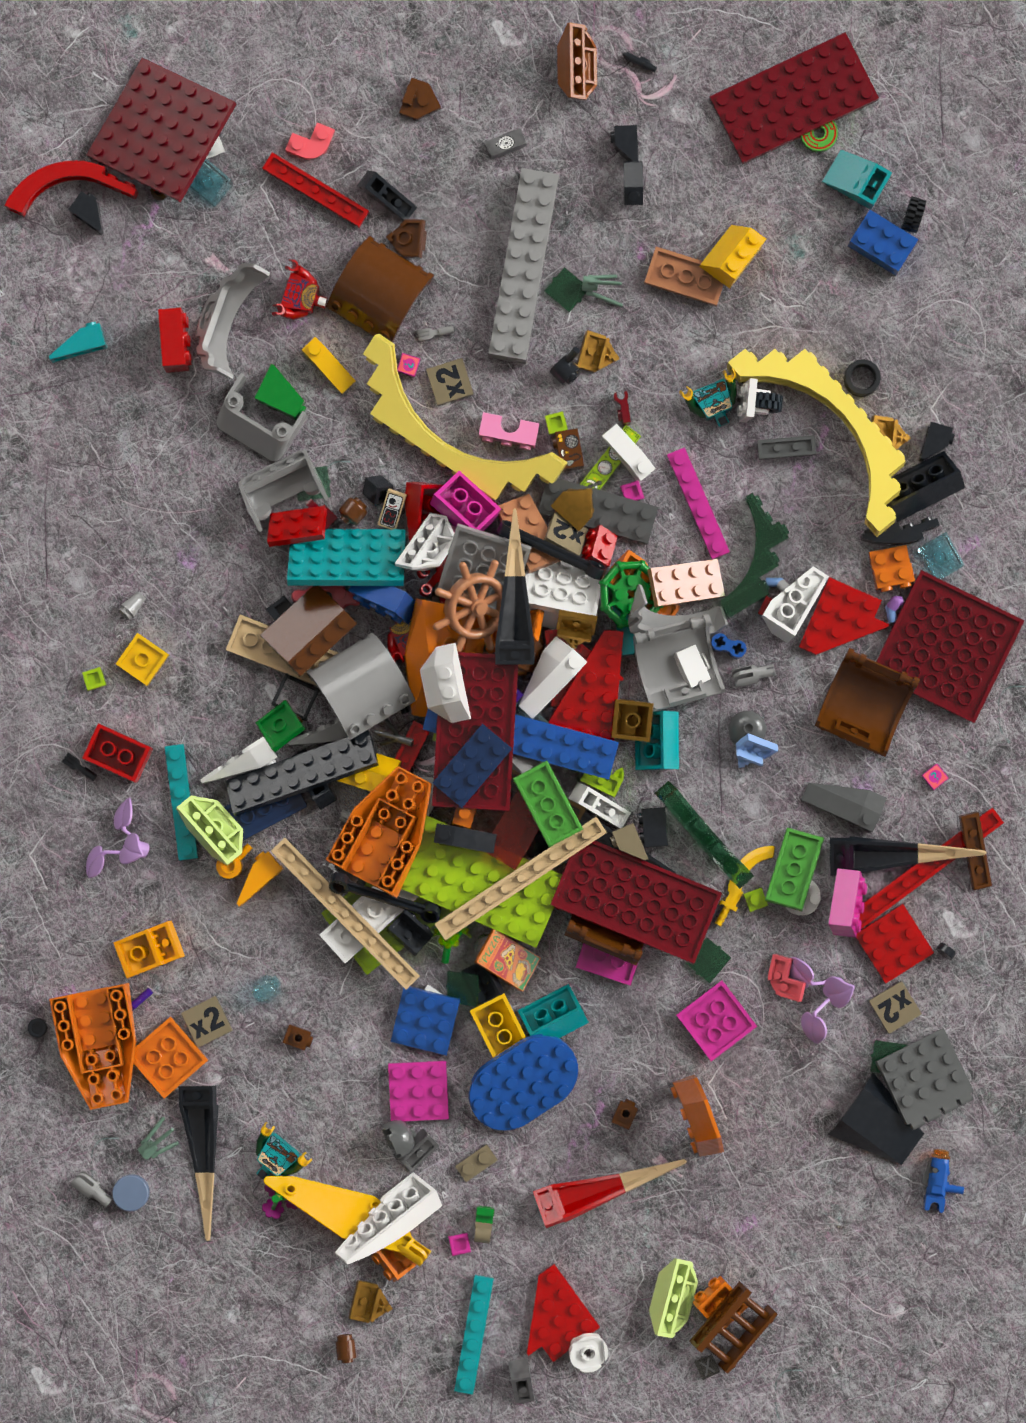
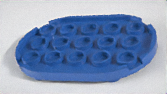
M543 1034L528 1036L495 1056L477 1070L471 1080L470 1091H468L471 1109L481 1123L492 1129L513 1130L520 1128L560 1103L570 1094L578 1077L577 1059L571 1048L558 1037L543 1036Z

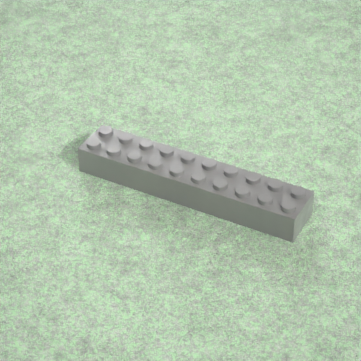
M521 168L488 353L489 358L523 364L527 362L559 174Z

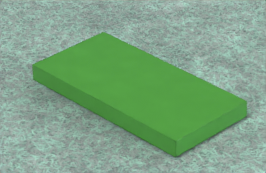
M548 761L513 778L548 847L583 830Z
M791 828L786 829L765 897L766 902L803 911L824 842L823 837Z

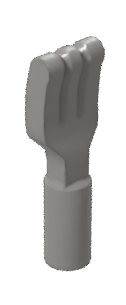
M453 326L439 328L438 330H432L431 328L416 330L418 342L431 340L437 335L442 336L454 333Z

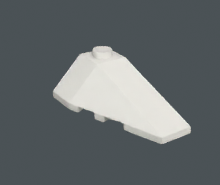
M813 566L772 599L762 615L771 633L786 643L792 640L829 576Z
M555 637L542 651L538 664L518 706L533 719L580 671L587 661L573 648L558 637Z
M262 737L243 749L242 755L230 758L225 766H219L200 779V781L206 784L248 773L276 763L275 760L278 759V756L271 749L266 739Z

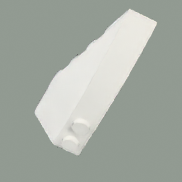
M414 1172L383 1195L380 1199L381 1203L376 1208H372L369 1212L370 1216L364 1222H360L357 1226L358 1230L348 1236L335 1254L348 1265L395 1242L442 1206L437 1191Z

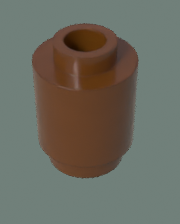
M352 1334L337 1335V1340L335 1341L337 1360H341L342 1364L353 1362V1359L356 1358V1349Z

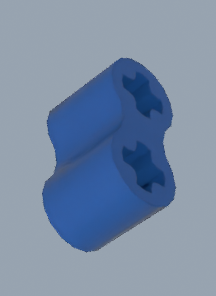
M721 633L714 635L711 639L712 649L715 652H726L734 659H739L746 653V645L740 640L732 641ZM719 638H721L722 643H724V645H721L720 648L717 647V643L714 642V640L717 641ZM739 645L742 652L735 654V650L732 647Z

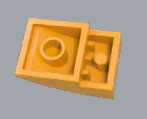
M172 920L113 942L126 978L185 957Z

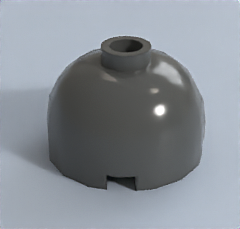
M750 710L737 713L728 725L730 739L735 745L748 733L764 739L766 735L764 719L758 713Z
M392 1120L381 1125L384 1128L382 1131L390 1150L394 1149L396 1152L393 1154L396 1160L405 1157L413 1150L416 1133L412 1126L408 1127L401 1120Z

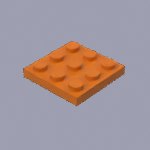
M171 1016L135 1047V1066L164 1099L208 1061L207 1057Z

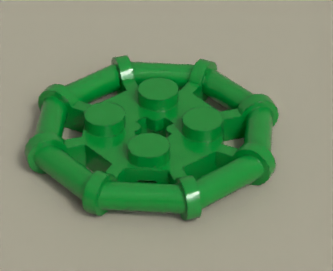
M644 560L631 562L617 561L606 576L599 580L600 611H603L617 625V628L629 627L626 616L630 614L634 597L628 599L629 594L627 591L633 590L635 595L638 584L643 587L647 604L652 605L650 611L657 613L660 608H663V606H654V601L650 600V582L646 583L640 577L641 572H643L649 578L647 570L650 568L645 564ZM624 569H636L634 575H625ZM618 573L619 578L613 585L610 584L611 580ZM608 588L611 589L613 594L610 602H608ZM612 606H615L621 612L620 617L611 609Z

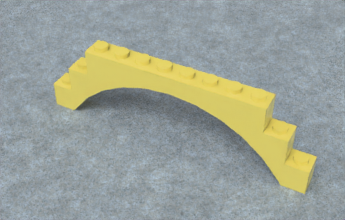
M376 334L364 351L363 355L367 357L366 360L373 365L378 364L367 385L370 386V390L375 394H382L370 413L374 416L373 419L379 424L383 425L384 423L389 426V430L392 433L405 437V441L408 444L421 448L420 451L428 457L431 455L437 459L436 462L440 466L450 468L452 474L455 475L458 471H461L491 500L493 498L495 500L498 499L509 482L512 483L511 487L515 490L525 492L537 474L540 475L539 478L543 482L553 484L568 462L553 452L528 460L497 461L482 459L464 453L447 444L424 424L406 397L397 371L395 344L381 334Z
M744 349L728 362L727 370L732 374L731 368L734 369L736 373L735 379L739 383L746 382L752 378L758 379V382L788 386L812 396L833 411L855 437L864 457L869 482V501L865 525L878 537L895 523L896 514L891 507L886 505L896 498L901 491L899 482L895 478H891V476L904 467L906 462L905 456L900 450H896L892 446V442L887 436H883L879 432L880 429L875 422H870L866 412L854 404L855 401L851 395L844 393L840 383L829 376L828 370L817 363L813 353H808L804 349L787 362L785 355L774 349L757 362L756 356Z

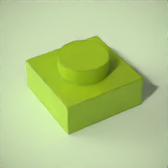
M563 411L545 416L549 435H553L558 431L568 430Z
M101 667L82 672L87 691L107 686Z
M762 887L743 894L749 912L768 906Z

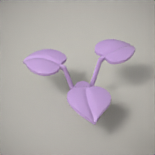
M131 798L123 801L114 815L115 829L120 830L122 828V831L128 835L121 851H102L101 846L94 847L89 853L86 862L88 878L96 877L101 872L104 866V855L120 854L119 859L122 864H129L147 856L149 844L139 841L137 834L130 833L126 829V826L130 824L132 819Z
M791 957L793 961L790 977L805 982V989L809 987V984L811 986L824 985L823 993L828 997L813 1014L805 1012L801 1018V1026L805 1035L812 1042L819 1044L827 1035V1027L820 1017H816L817 1013L829 1001L837 1008L846 1006L852 997L855 986L834 976L824 981L813 982L814 973L809 965L796 957Z

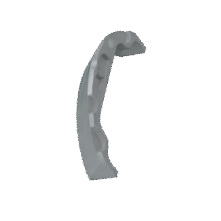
M251 263L240 264L237 266L238 270L229 277H224L219 282V289L215 294L210 295L204 306L197 328L196 336L199 337V345L196 347V351L200 355L203 368L233 379L234 375L227 361V340L232 322L249 293L270 275V272Z
M640 584L636 588L628 619L629 629L633 634L640 632V634L645 633L652 628L664 627L690 620V618L694 617L696 619L701 618L705 614H709L712 625H709L710 637L718 634L728 625L722 606L699 613L679 616L662 615L652 612L645 607L647 599Z

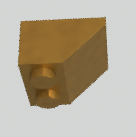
M616 699L612 738L650 742L654 703Z

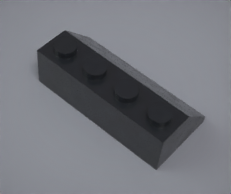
M943 451L891 477L899 482L901 491L886 506L894 510L896 521L899 522L964 489L965 484L961 471L946 452Z

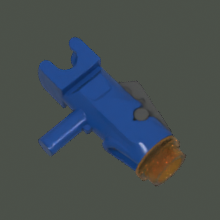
M934 1149L923 1175L922 1182L927 1186L923 1202V1209L926 1211L930 1209V1205L933 1202H936L937 1210L943 1213L946 1192L964 1193V1187L949 1185V1182H947V1178L950 1175L949 1160L951 1158L947 1150Z

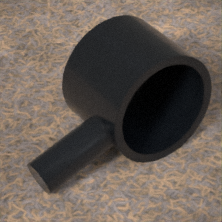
M574 347L568 355L562 357L549 371L562 386L566 383L570 385L580 375L578 373L580 367L573 361L580 352L577 347Z

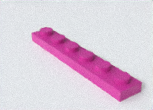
M685 447L667 454V458L711 559L713 560L729 553L728 546Z

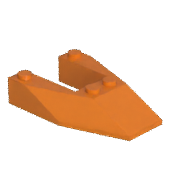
M691 1075L672 1082L674 1087L670 1089L674 1099L678 1098L682 1104L683 1109H680L683 1120H688L690 1125L687 1131L690 1139L694 1141L690 1143L694 1154L698 1153L699 1157L724 1152L721 1135L698 1078L695 1075Z

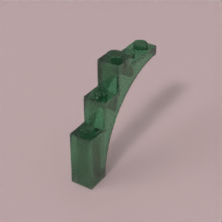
M753 492L745 497V501L750 508L755 525L754 556L742 582L719 602L728 619L769 595L768 590L770 588L765 580L761 581L760 578L779 567L778 562L780 560L775 552L771 553L770 550L789 538V531L785 524L781 525L779 521L773 525L771 524L773 521L768 511L764 512L761 507L763 505L758 495L754 496Z
M667 781L654 793L673 818L706 853L714 865L739 889L754 877L751 871L718 838L670 781Z

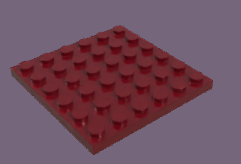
M142 57L86 155L181 203L237 104L231 99Z
M920 570L876 662L900 673L904 671L910 677L920 678L918 686L913 692L914 695L974 724L1025 620Z

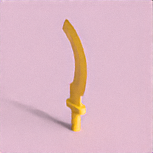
M774 846L757 848L745 855L737 864L728 884L727 891L729 895L725 901L720 900L719 905L722 904L724 907L715 921L716 925L722 926L730 909L734 912L737 911L738 907H736V904L743 894L742 887L747 874L757 863L774 857Z

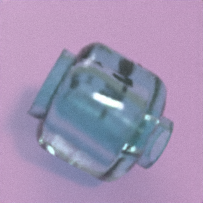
M265 974L253 983L252 994L257 1001L269 1003L280 994L281 982L276 976L272 977Z

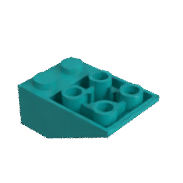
M841 149L822 183L872 210L892 172L877 163Z

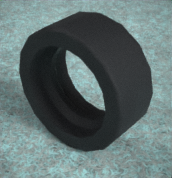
M865 359L856 360L845 371L844 385L848 392L854 396H869L874 393L880 384V370L872 361ZM859 367L867 368L873 374V383L866 389L856 388L851 382L852 372Z

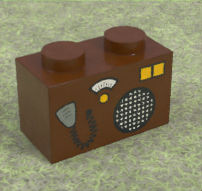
M578 428L555 432V437L552 438L553 448L558 450L560 458L568 462L562 472L583 469L584 462Z

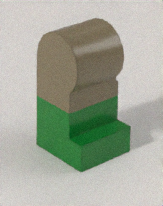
M477 1205L474 1242L490 1244L495 1207Z

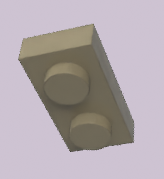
M486 1144L455 1167L465 1182H467L498 1161V1159Z

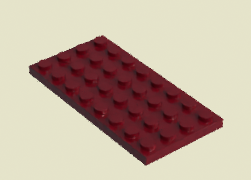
M846 32L711 95L709 99L743 165L832 121H836L878 101L879 97Z
M458 652L471 719L451 723L437 715L434 780L477 729L484 724L509 745L512 750L463 808L510 811L518 664L495 665V654ZM433 784L432 806L461 808Z
M594 841L569 858L550 906L694 965L722 892Z

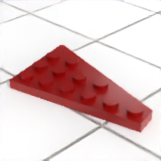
M603 630L586 659L587 663L577 673L547 723L614 741L612 729L615 700L618 699L623 631Z

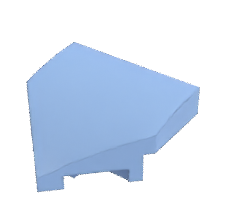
M749 733L736 743L739 768L745 767L749 763L763 766V759L778 752L777 744Z

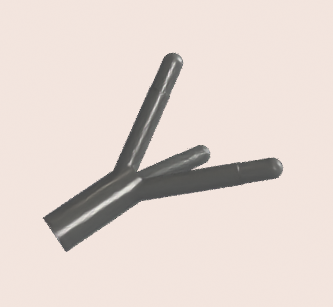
M388 718L384 721L395 735L374 730L375 734L392 738L380 742V746L395 742L411 747L414 744V739L400 735Z

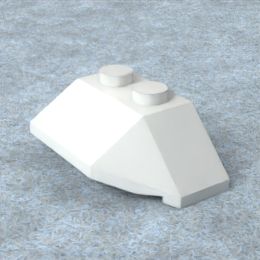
M429 513L395 562V566L419 571H427L439 567L448 555L454 537V532L447 516Z
M456 643L438 646L420 669L427 708L451 723L469 720L471 716Z

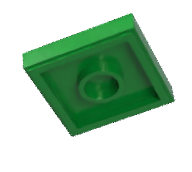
M287 700L281 702L255 722L274 752L305 730Z

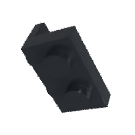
M404 910L386 930L414 956L419 953L434 935L427 925L422 924L417 920L415 914Z
M474 964L461 971L477 1005L505 993L497 976L478 964Z

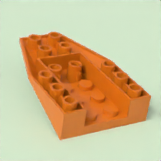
M418 598L415 599L405 650V663L408 686L416 700L410 704L411 714L426 717L428 708L420 669L436 647L457 643L460 635L452 630L449 625L440 630H434V623L446 618L444 612L445 604ZM456 606V612L464 609V607ZM487 614L484 615L486 623L492 618V616ZM468 615L458 620L462 627H464ZM477 618L475 619L471 629L480 628ZM467 638L461 652L482 653L485 646L484 639Z
M397 766L352 810L326 860L334 866L397 898L421 845L432 783Z
M129 983L49 999L60 1057L89 1109L128 1103L136 1047Z

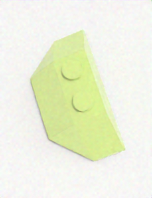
M191 795L177 806L176 809L187 829L212 857L225 865H229L242 854L243 828L218 800Z
M675 1258L659 1272L649 1308L655 1335L673 1338L676 1335L675 1333L688 1321L698 1284L696 1273L693 1269V1262Z

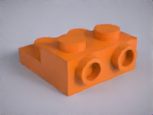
M907 545L868 553L876 590L881 589V592L893 590L892 587L900 586V589L911 587V583L915 582Z
M381 1249L371 1256L375 1264H380L383 1267V1274L389 1281L393 1280V1282L399 1280L416 1266L415 1263L401 1253L387 1249Z
M721 1276L712 1278L708 1283L709 1287L704 1291L696 1293L692 1302L707 1319L733 1289ZM743 1303L736 1312L740 1315L748 1306ZM731 1318L724 1328L726 1329L734 1320Z

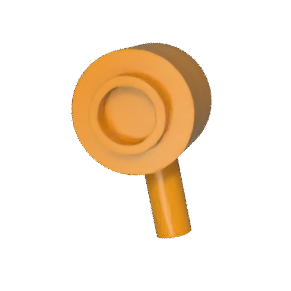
M247 843L242 848V854L229 865H225L217 860L216 869L219 875L227 879L238 877L243 870L241 860L253 848Z

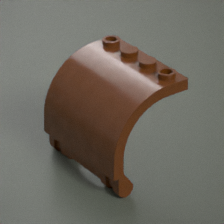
M369 236L347 263L333 288L326 307L373 336L381 334L393 343L410 308L424 288L431 283L435 275L431 272H425L421 266L414 265L386 248L385 244H379L374 241L375 238Z
M849 648L830 685L815 726L841 739L850 741L857 746L873 751L875 754L886 757L900 718L910 697L917 688L920 678L910 677L904 671L900 673L866 658L867 655L863 653L860 655L854 652V649Z
M573 915L564 934L569 938L636 966L643 953L642 948L644 944Z

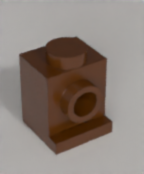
M289 1024L283 1043L305 1051L306 1047H311L314 1037L311 1036V1031ZM297 1034L302 1036L301 1042L295 1040Z
M627 1098L625 1101L620 1100L611 1122L629 1130L638 1111V1108L635 1107L636 1103ZM624 1110L629 1111L630 1114L628 1117L622 1116V1112Z

